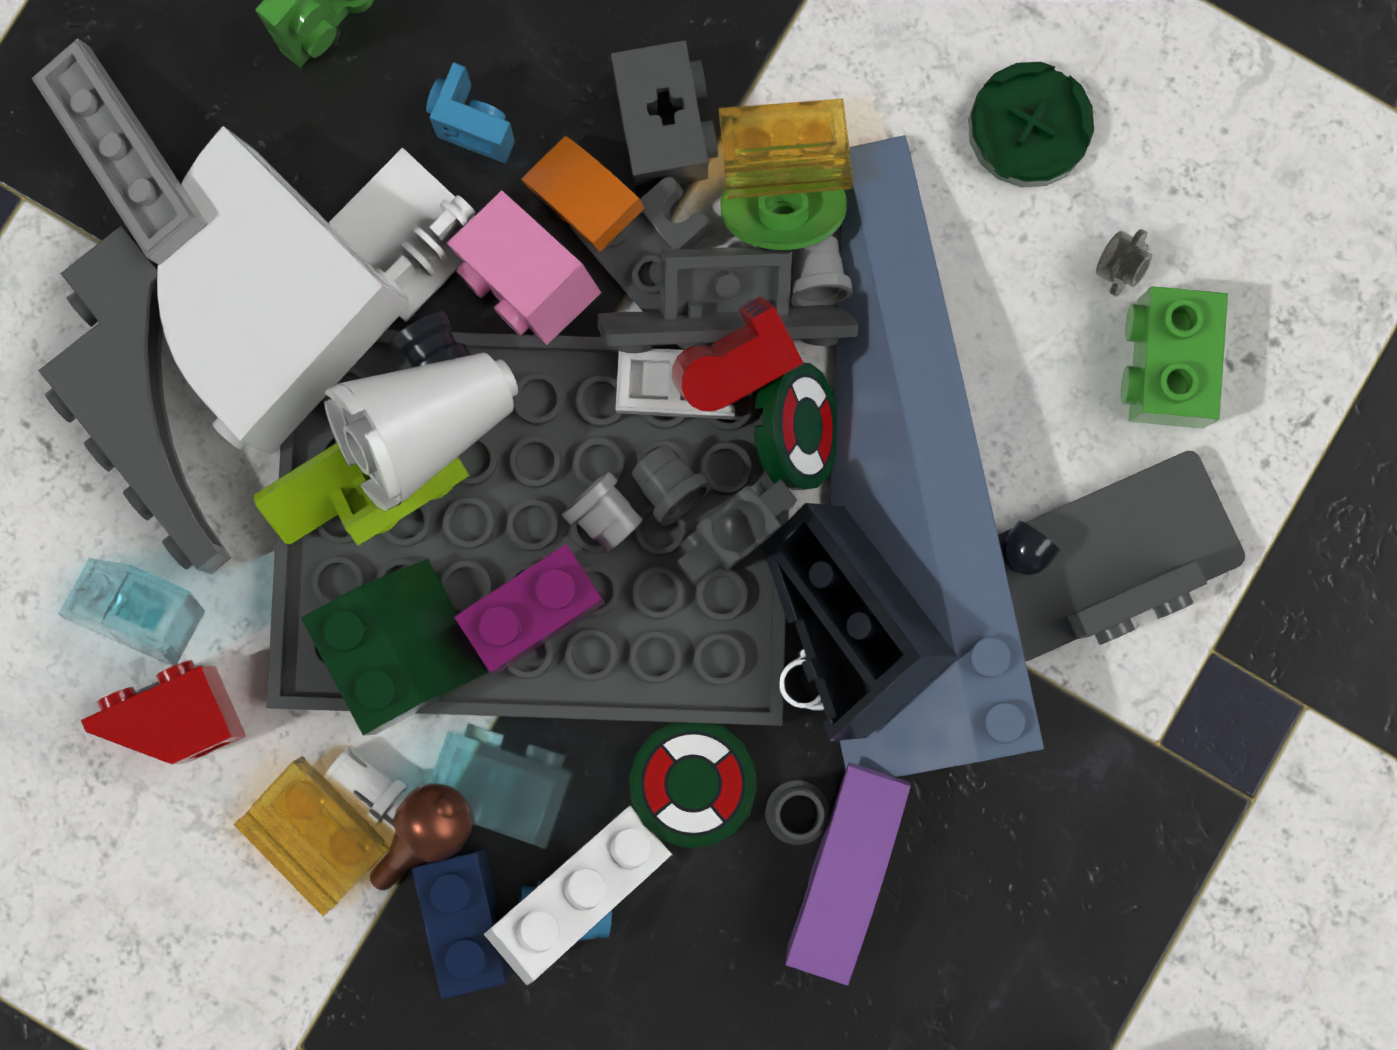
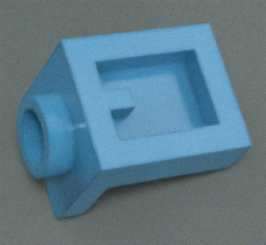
M453 63L446 79L441 77L436 79L427 100L426 112L431 114L430 120L436 136L506 164L515 143L510 122L505 120L506 116L503 112L487 103L473 100L469 106L464 105L471 89V82L466 67Z

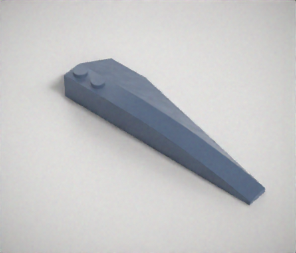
M906 135L845 148L843 177L847 210L841 225L840 256L842 258L844 275L851 279L853 295L839 302L838 307L849 311L859 325L857 337L839 338V341L836 343L834 399L837 406L835 463L831 470L830 505L845 507L957 656L867 738L840 741L845 769L848 763L851 762L892 777H899L1044 749L990 497Z

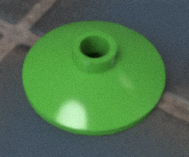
M772 161L755 165L736 175L725 187L721 196L720 207L721 216L726 227L740 240L765 249L793 250L814 245L832 235L845 218L847 198L840 182L832 174L820 167L798 161Z

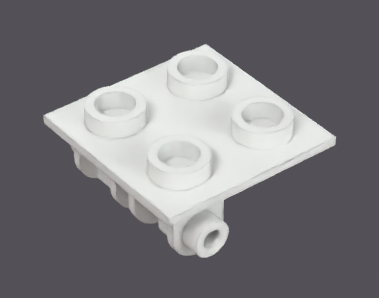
M401 148L329 224L410 304L400 315L407 322L462 264L447 242L475 216L476 212L459 195L455 197L404 148Z

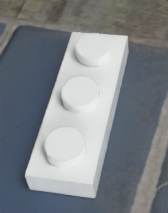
M629 806L485 932L484 935L523 982L528 985L536 980L672 854L658 837L643 825L638 814Z

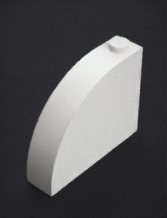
M223 126L199 154L181 184L207 225L160 265L158 264L157 295L160 318L167 343L180 371L197 395L218 417L212 423L216 431L238 449L242 450L248 444L272 455L326 396V389L336 385L410 304L253 147Z

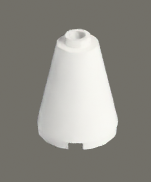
M478 353L336 384L326 389L325 394L331 399L325 401L324 405L331 430L348 466L357 463L360 469L371 478L361 483L360 486L378 508L388 511L403 503L513 411L512 397L518 394V386L512 371L503 360L494 361L488 354Z

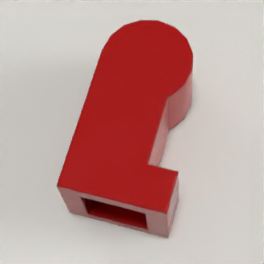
M760 296L738 309L746 325L710 346L695 345L686 348L677 356L672 366L671 377L675 388L692 407L707 412L725 408L804 363L776 308Z

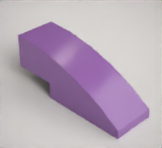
M851 762L848 763L809 875L808 887L788 942L785 965L848 986L889 863L911 787L910 782Z

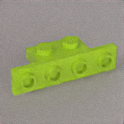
M336 443L257 492L253 496V500L258 510L285 544L294 543L339 515L344 528L359 546L371 537L389 531L400 519L430 500L443 497L454 485L470 475L458 456L403 503L388 511H384L373 503L360 486L361 483L371 479L370 476L366 475L357 463L348 466Z

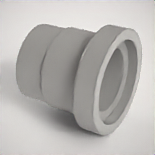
M829 236L814 245L791 250L794 282L790 285V302L793 306L838 305L839 302L853 295L851 279L844 275L838 241L835 237Z
M609 471L589 486L562 513V516L570 525L576 521L607 552L623 541L643 520L630 506L629 501L616 489L614 485L618 480Z

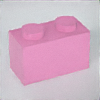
M502 190L447 242L462 262L455 272L464 283L480 298L490 291L500 301L494 307L495 311L517 334L521 336L529 328L546 345L601 294V291L584 265Z

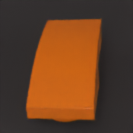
M564 136L521 179L564 222L567 221L599 253L645 209L639 197L567 136Z

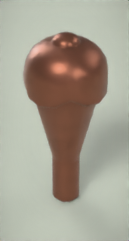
M426 783L409 792L396 808L393 820L395 834L389 852L370 873L372 885L379 890H388L408 869L424 862L444 861L462 848L471 834L473 818L470 805L459 791L442 783Z

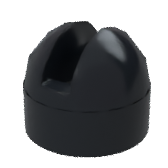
M1018 520L1008 533L1003 545L1005 562L1012 570L1024 575L1040 573L1052 563L1061 551L1046 536L1022 520Z

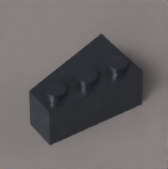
M805 503L762 546L788 623H795L807 657V660L802 662L808 682L816 683L828 718L822 724L829 742L867 738L957 656L844 506Z

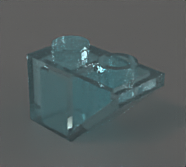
M89 558L58 614L66 620L165 664L174 666L178 664L205 610L187 589L132 565Z

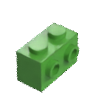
M1151 286L1137 299V304H1130L1126 317L1125 337L1126 341L1134 342L1133 366L1125 367L1121 382L1122 404H1130L1128 422L1203 429L1220 419L1228 293Z

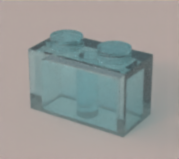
M472 723L467 724L465 733L456 730L448 731L430 783H442L459 791L470 805L473 824L546 849L551 843L575 771L562 767L565 755L533 744L528 745L525 754L501 746L504 734Z

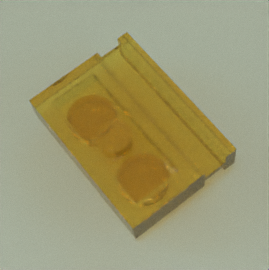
M843 98L719 108V128L726 199L852 189L853 171L850 164V147Z
M303 756L292 761L252 804V807L246 814L234 823V826L323 917L359 883L390 849V844Z

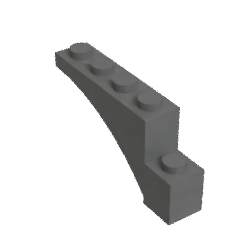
M120 226L60 273L74 290L73 293L66 297L68 302L79 316L93 328L38 371L52 387L45 393V396L53 408L69 423L77 419L91 436L84 442V445L92 457L108 472L116 468L130 485L123 491V494L131 506L147 521L154 516L169 534L162 540V543L170 555L186 570L194 566L197 570L213 574L232 557L207 523L187 484L173 444L164 402L161 363L163 325L160 318L157 295L158 264L148 259L133 235Z

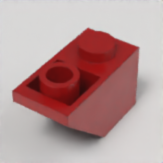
M192 660L176 664L159 672L156 675L159 685L136 694L134 687H128L101 698L96 702L100 712L81 720L85 732L171 765L189 763L246 737L217 668L210 666H199L196 668Z

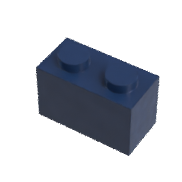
M485 847L454 854L444 861L424 862L413 867V877L441 999L506 984L513 974V969L484 935L501 919Z

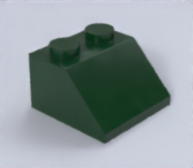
M428 559L360 585L301 617L363 736L376 735L489 673L486 665L454 616L458 613Z

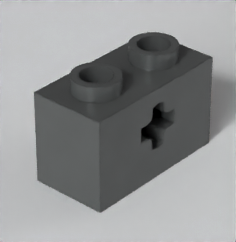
M686 40L611 53L614 80L635 192L652 189L668 176H672L678 184L708 179V159L718 157V148L713 121L700 120L697 99L707 97L701 59L689 61ZM669 106L670 112L674 116V124L663 126L662 119L658 115V108Z

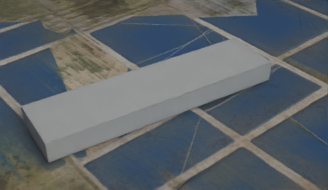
M77 38L32 77L39 91L148 259L160 265L207 225L91 47Z

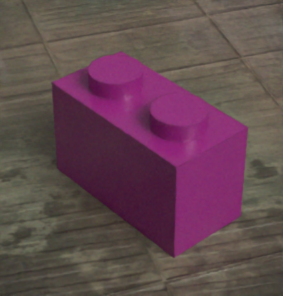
M565 544L454 617L489 672L499 674L606 603L571 549Z

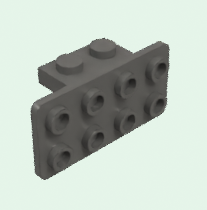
M1193 451L1182 452L1025 522L1046 536L1061 550L1052 563L1040 573L1024 575L1012 570L1005 562L1003 555V545L1012 528L998 534L1025 661L1032 660L1074 640L1087 638L1095 635L1099 645L1112 641L1135 630L1130 618L1150 609L1154 610L1159 619L1186 608L1194 603L1189 592L1208 584V580L1241 566L1245 560L1243 547L1202 460Z

